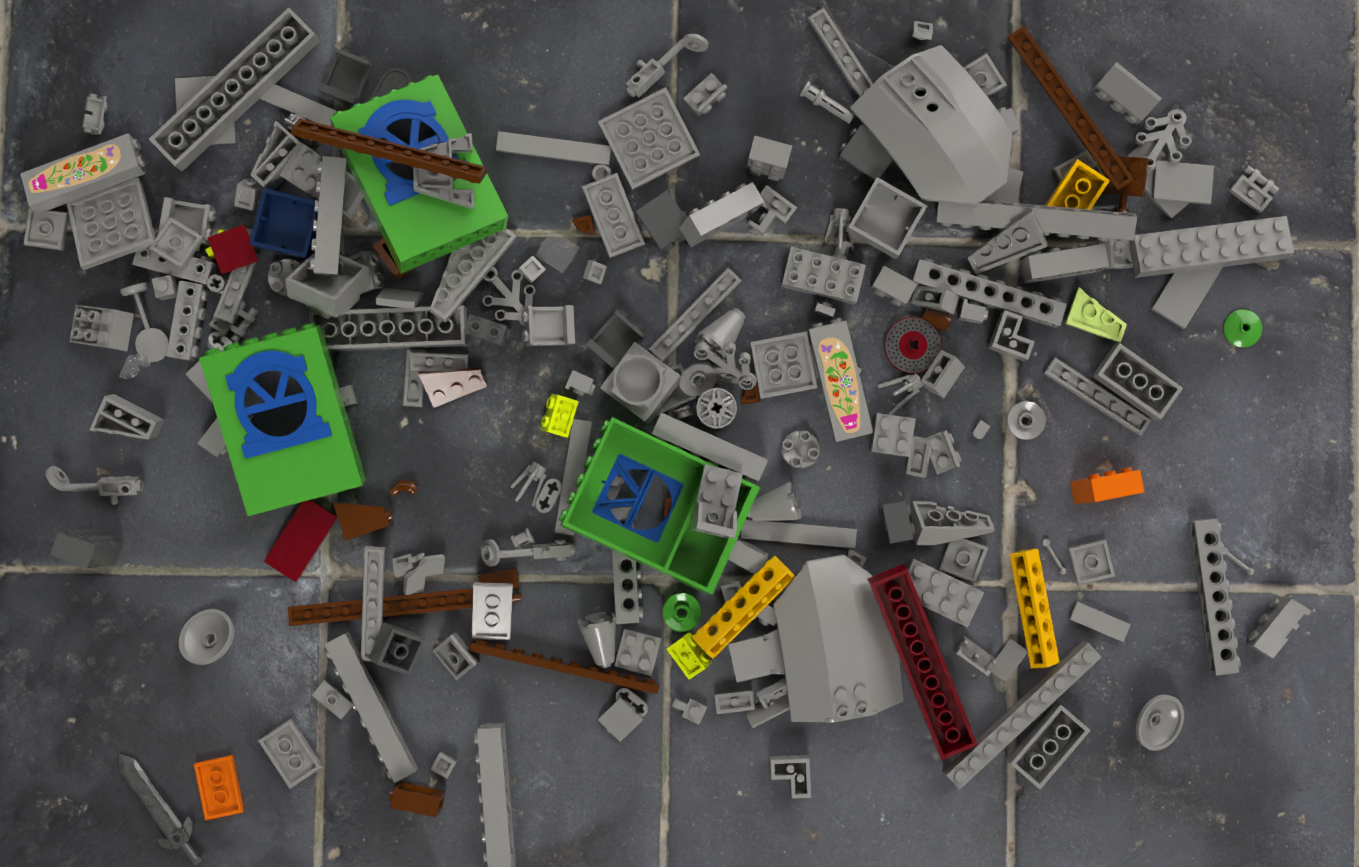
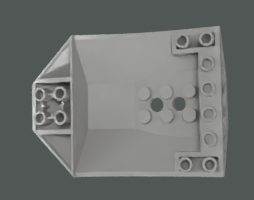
M942 45L913 54L883 74L850 107L853 113L893 158L921 200L976 206L1007 184L1012 133L990 99ZM917 91H924L926 94L919 97L915 93ZM935 104L938 106V109L935 112H930L927 110V106Z

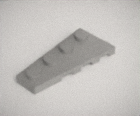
M1031 210L968 256V260L976 275L1043 249L1048 244Z

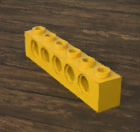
M1037 548L1010 553L1009 556L1030 667L1046 668L1058 664L1060 661L1039 550Z
M774 556L730 600L725 602L723 607L716 614L712 615L710 620L702 628H699L692 638L714 659L790 583L795 575Z

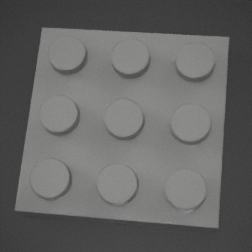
M807 331L750 342L761 399L818 388Z

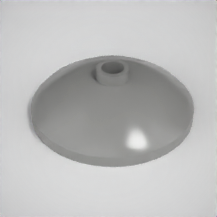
M216 609L204 610L191 617L184 625L179 637V649L182 656L196 665L210 664L221 658L233 642L234 625L227 614Z
M1163 694L1154 697L1144 705L1136 722V735L1142 746L1152 751H1158L1168 747L1177 738L1184 722V710L1180 701L1171 695Z

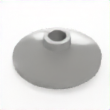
M693 364L683 371L679 385L685 394L699 396L703 392L712 389L717 375L714 368L709 364Z
M1029 401L1014 405L1007 416V425L1010 432L1023 440L1039 436L1044 430L1046 423L1045 414L1041 407ZM1023 417H1026L1028 419V423L1026 425L1022 423Z

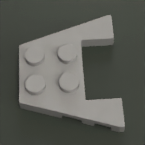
M472 133L465 134L457 139H449L447 142L438 145L436 143L423 147L420 150L452 158V153H472ZM413 167L415 192L474 209V189H453L452 177Z

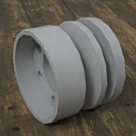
M712 388L703 392L696 406L697 417L704 426L710 429H723L728 426L735 418L737 412V405L733 395L721 388ZM714 403L722 407L718 414H716V411L711 410L714 407Z

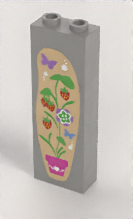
M125 134L20 173L29 207L39 214L144 175V166L146 164L139 153L141 147L138 140L133 139L129 134Z
M841 318L830 320V324L825 326L822 323L811 325V329L807 330L834 442L873 433L847 321L841 322Z

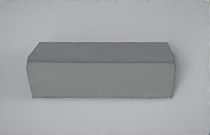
M1009 639L996 657L997 664L991 667V672L1004 682H1007L1028 651L1012 639Z

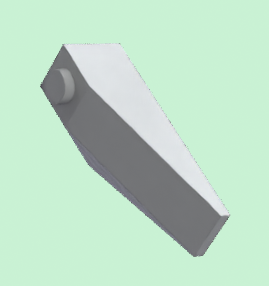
M912 501L911 523L914 524L915 528L913 537L916 545H937L992 533L995 530L989 515L968 510L960 512L954 510V507L951 506L943 508L931 501Z

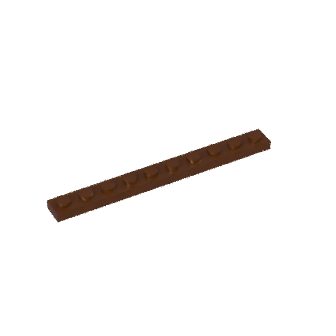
M1025 26L1009 35L1008 40L1106 178L1110 180L1109 182L1116 192L1134 180L1132 175Z
M301 118L291 128L292 135L303 139H310L322 144L337 146L341 149L345 148L357 153L368 154L395 163L410 165L414 168L429 170L433 173L448 175L452 178L467 180L471 183L480 184L487 174V167Z
M473 588L383 597V617L473 608ZM363 599L289 606V626L362 619Z
M476 639V642H471L469 651L650 693L658 694L659 684H656L654 679L645 678V681L637 679L638 676L626 674V676L618 675L619 672L608 669L607 672L600 671V667L589 665L588 668L582 667L581 663L576 661L565 663L562 662V658L551 656V659L543 658L544 654L533 652L530 655L526 654L525 650L519 648L508 650L505 645L495 644V646L487 645V641Z

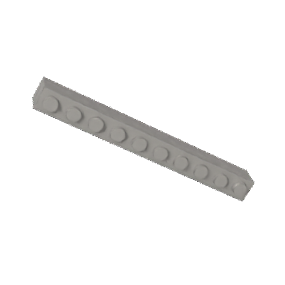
M983 200L976 206L939 202L937 222L941 223L942 226L960 224L962 228L979 226V229L991 230V227L1003 231L1032 210L1043 235H1049L1050 233H1058L1057 236L1059 237L1077 235V238L1089 239L1090 236L1097 237V240L1109 241V238L1117 239V242L1129 243V240L1134 241L1137 214L1056 206Z
M1082 641L976 740L977 746L965 750L943 771L944 774L960 790L1088 671L1101 656L1088 642Z

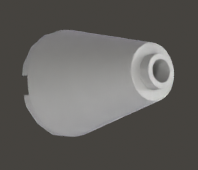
M788 482L755 499L748 517L752 518L753 521L801 519V508L797 509L799 499L794 485Z
M599 612L585 616V620L582 622L579 619V629L595 664L601 668L611 666L615 659L616 614L611 612L610 616L606 615V612Z

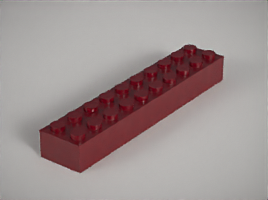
M902 564L868 578L867 580L941 760L977 746L978 744L908 569Z

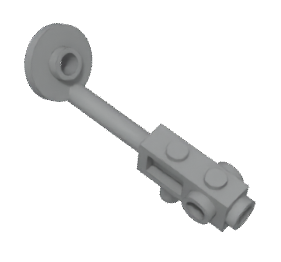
M686 34L658 61L652 58L645 64L642 60H639L636 66L640 70L626 83V91L631 97L636 95L639 98L665 73L663 66L683 47L692 51L703 52L708 49V41L698 34Z
M51 466L46 470V477L54 488L60 491H99L100 496H110L112 505L119 503L118 496L137 495L140 491H143L144 487L143 481L139 480L138 476H109L100 478L97 483L70 484L67 475L60 468Z
M491 539L485 540L481 545L482 559L489 567L496 566L500 558L533 556V559L555 558L557 561L567 560V557L575 555L574 543L570 544L564 539L555 540L551 544L532 545V548L500 551L497 543Z

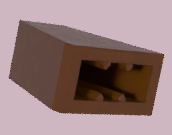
M349 503L333 504L345 541L393 525V514L387 507Z

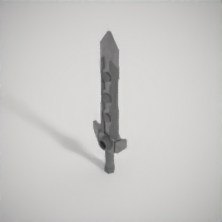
M120 754L119 771L151 813V816L165 836L168 837L157 840L161 847L171 850L182 848L193 866H197L202 860L188 843L191 840V835H193L192 820L187 817L184 824H182L151 783L150 778L136 759Z

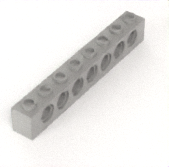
M928 258L919 259L916 262L911 280L919 286L946 289L958 295L959 299L979 302L982 306L999 311L1006 310L1023 316L1025 319L1054 328L1061 325L1067 304L1062 303L1060 298L1051 297L1049 299L1043 297V293L1036 291L1029 293L1023 287L1014 286L1013 288L1007 286V283L1004 281L996 280V282H993L984 275H970V271L964 269L957 271L948 264L941 263V265H937ZM933 270L937 272V280H933L930 278V271ZM948 276H953L956 279V285L948 283ZM967 282L974 284V291H969L966 288ZM985 287L992 289L993 295L991 297L985 294ZM1003 293L1010 294V302L1004 301ZM1022 298L1029 301L1028 308L1022 306ZM1040 304L1047 306V313L1040 311Z
M1216 518L1189 521L1210 674L1216 676L1239 673L1241 662L1236 653L1238 641L1234 637L1235 621L1231 617L1233 606L1228 596L1230 584L1228 579H1226L1225 571H1227V564L1223 560L1224 544L1220 539L1222 527ZM1206 534H1209L1211 537V541L1208 544L1204 540ZM1209 553H1212L1214 557L1211 563L1207 560ZM1212 572L1216 574V579L1213 582L1210 580ZM1215 591L1219 594V598L1216 601L1212 597ZM1220 610L1222 616L1219 620H1216L1215 614ZM1220 630L1224 631V637L1222 639L1218 638V632ZM1226 649L1227 655L1222 659L1221 651Z

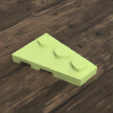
M1080 287L1077 288L1065 324L1120 343L1127 324L1102 307L1094 298L1084 293Z

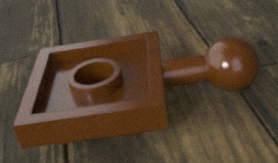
M1118 156L1127 170L1131 172L1134 180L1117 192L1110 182L1105 187L1104 194L1120 195L1119 208L1114 212L1129 213L1126 208L1128 196L1144 197L1149 158Z

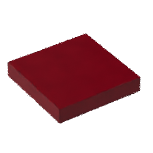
M245 225L207 237L221 274L259 261L253 246L249 244L250 237Z

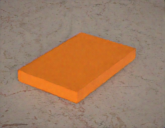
M233 755L194 763L205 821L245 811Z

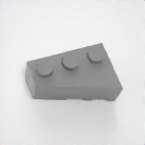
M275 121L273 125L274 130L271 136L267 138V145L263 153H260L251 173V176L264 188L274 191L285 180L280 174L299 144V141L277 121Z
M112 394L104 396L90 431H101L149 440L158 437L165 420Z
M1277 596L1271 600L1270 608L1259 619L1257 629L1250 633L1247 645L1266 657L1274 658L1288 641L1286 637L1293 628L1297 630L1300 626L1297 622L1304 614L1308 616L1311 613V610L1292 598Z

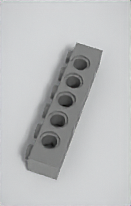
M632 507L611 508V512L618 521H626ZM637 515L634 522H638ZM612 551L616 624L639 623L640 618H643V606L639 607V599H642V587H638L637 580L641 579V570L637 568L636 561ZM628 559L632 562L630 570H624L621 567L623 560ZM623 580H632L633 587L625 589L622 585ZM626 598L633 599L634 607L626 608L623 604Z

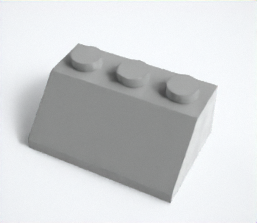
M1117 62L1092 89L1101 100L1105 99L1110 103V107L1113 110L1120 111L1125 115V119L1128 122L1135 123L1136 125L1162 99Z

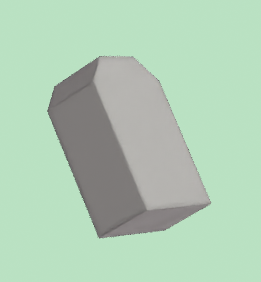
M980 420L972 431L973 437L976 439L983 438L990 426Z

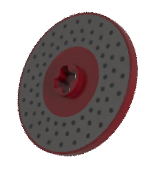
M906 317L897 321L888 330L884 341V350L888 361L897 370L907 374H918L927 371L942 349L941 337L936 327L920 317ZM916 341L917 350L914 348L910 350L908 342Z

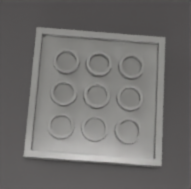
M666 87L598 121L632 190L700 157V153Z
M139 177L67 203L79 263L83 270L150 247V245L156 243L142 181Z

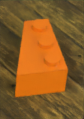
M1132 467L1120 469L1121 473H1116L1113 470L1104 472V476H1099V473L1087 475V479L1070 481L1074 504L1099 502L1145 493L1141 471H1132Z

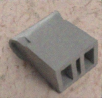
M778 627L762 635L733 640L727 645L736 682L771 674H785Z

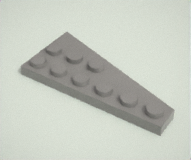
M505 229L453 251L434 296L430 312L446 323L516 240V235Z

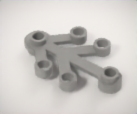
M1171 110L1167 117L1147 118L1144 123V127L1147 130H1153L1155 127L1163 125L1168 126L1162 131L1149 134L1140 132L1136 135L1135 143L1140 146L1146 142L1158 140L1150 155L1144 157L1149 158V162L1152 163V165H1148L1147 174L1154 171L1157 164L1156 158L1165 144L1170 155L1169 161L1173 164L1180 162L1182 154L1176 149L1172 136L1174 129H1176L1178 134V145L1181 148H1188L1191 144V138L1186 135L1183 126L1187 117L1182 110ZM1147 122H1152L1154 125L1150 126ZM1138 137H1143L1144 141H1140ZM1182 140H1186L1188 144L1182 143ZM1172 155H1177L1178 159H1174Z
M492 267L490 271L494 272V276L489 278L486 274L484 279L492 282L505 298H495L486 295L483 297V304L486 307H492L493 305L514 307L518 313L505 312L500 309L496 311L495 318L500 322L519 320L520 324L525 326V322H522V311H524L525 307L532 306L533 296L536 293L535 287L533 285H526L524 287L526 299L525 307H523L519 302L520 284L523 280V274L519 270L512 272L513 286L511 293L498 278L497 270ZM516 273L521 274V277L518 280L514 279V275ZM529 287L533 288V292L531 294H528L526 292L527 288ZM487 298L492 299V303L489 305L485 303ZM500 312L504 313V318L502 319L498 318V313Z
M700 342L695 346L694 356L697 359L705 360L708 358L719 365L712 366L717 375V384L737 383L745 390H750L756 385L757 378L754 374L750 373V354L741 353L739 363L742 365V371L736 368L734 356L736 345L734 343L728 342L724 346L727 361L710 351L709 345L705 342Z

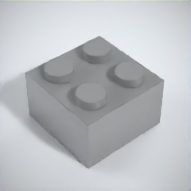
M876 413L874 415L869 452L910 457L916 419Z

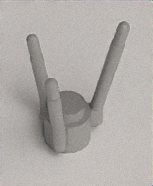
M836 208L833 215H830V222L823 243H827L833 223L835 222V226H839L838 248H842L843 226L847 224L848 228L851 223V216H849L848 209ZM848 232L849 242L852 243L850 250L853 251V236Z
M916 373L913 375L907 374L904 377L877 386L882 388L905 381L903 382L904 386L895 391L893 395L896 396L905 390L911 391L888 415H893L912 396L920 392L919 388L923 387V384Z
M535 462L532 465H528L526 470L511 485V488H514L526 475L529 477L515 498L516 502L519 501L531 481H538L539 479L532 502L533 507L536 505L543 481L547 476L544 474L547 469Z

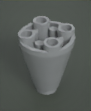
M737 308L729 310L697 334L695 343H707L710 351L726 360L724 346L728 342L735 344L744 324L745 315Z

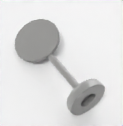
M147 282L120 289L123 296L134 294L145 330L141 331L136 338V351L146 361L156 362L162 360L167 355L169 339L160 329L149 327L138 294L148 289Z

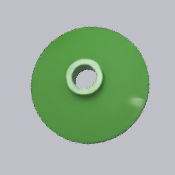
M1245 309L1237 310L1226 318L1223 326L1224 335L1236 347H1249L1259 340L1262 334V323L1259 317L1252 311ZM1244 324L1248 326L1247 331L1243 330Z
M686 593L672 595L663 607L664 621L675 631L685 632L693 629L701 617L700 604L693 596ZM680 608L685 609L686 613L684 615H679L678 610Z

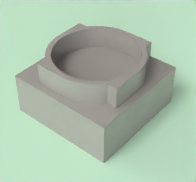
M877 177L846 231L897 259L927 205Z
M314 252L285 279L287 295L289 298L305 304L311 312L326 319H329L331 316L337 318L340 314L351 309L360 300V294L370 285L369 267L339 255L338 277L314 275V270L310 269L311 258H315Z
M634 342L600 388L650 425L679 386L681 376Z

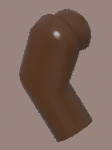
M401 480L388 491L395 498L402 491L413 495L418 491V487L413 481Z

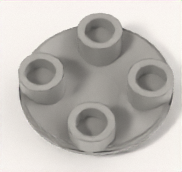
M290 258L273 262L268 272V283L272 290L279 295L288 296L285 279L301 264Z
M794 431L784 439L781 452L787 464L794 468L803 469L815 463L819 456L820 447L817 439L808 431Z

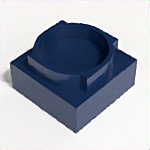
M263 188L249 244L255 248L307 260L313 254L312 238L316 239L317 231H313L314 219H318V212H315V200Z

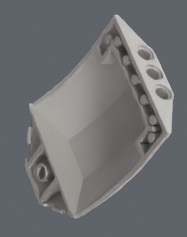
M845 555L806 561L798 575L793 577L786 586L784 593L773 603L783 656L791 722L834 723L872 716L904 701L900 660L867 580L873 576Z

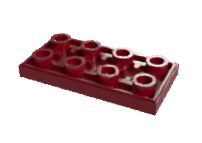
M313 500L301 502L264 562L294 582H298L338 517Z

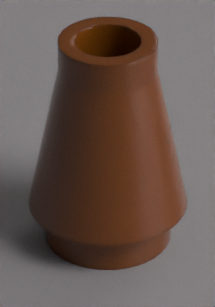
M927 308L922 318L929 321L940 331L942 329L946 331L953 317L949 316V313Z

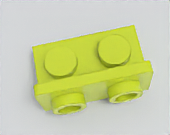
M551 394V397L546 402L547 410L541 420V430L568 438L579 401Z
M690 631L666 648L689 680L712 663L710 656L692 638L694 635Z

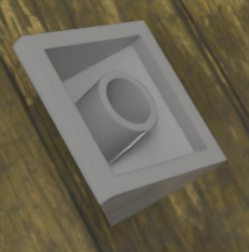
M456 632L433 650L434 654L456 681L480 662L473 652L469 651V647Z

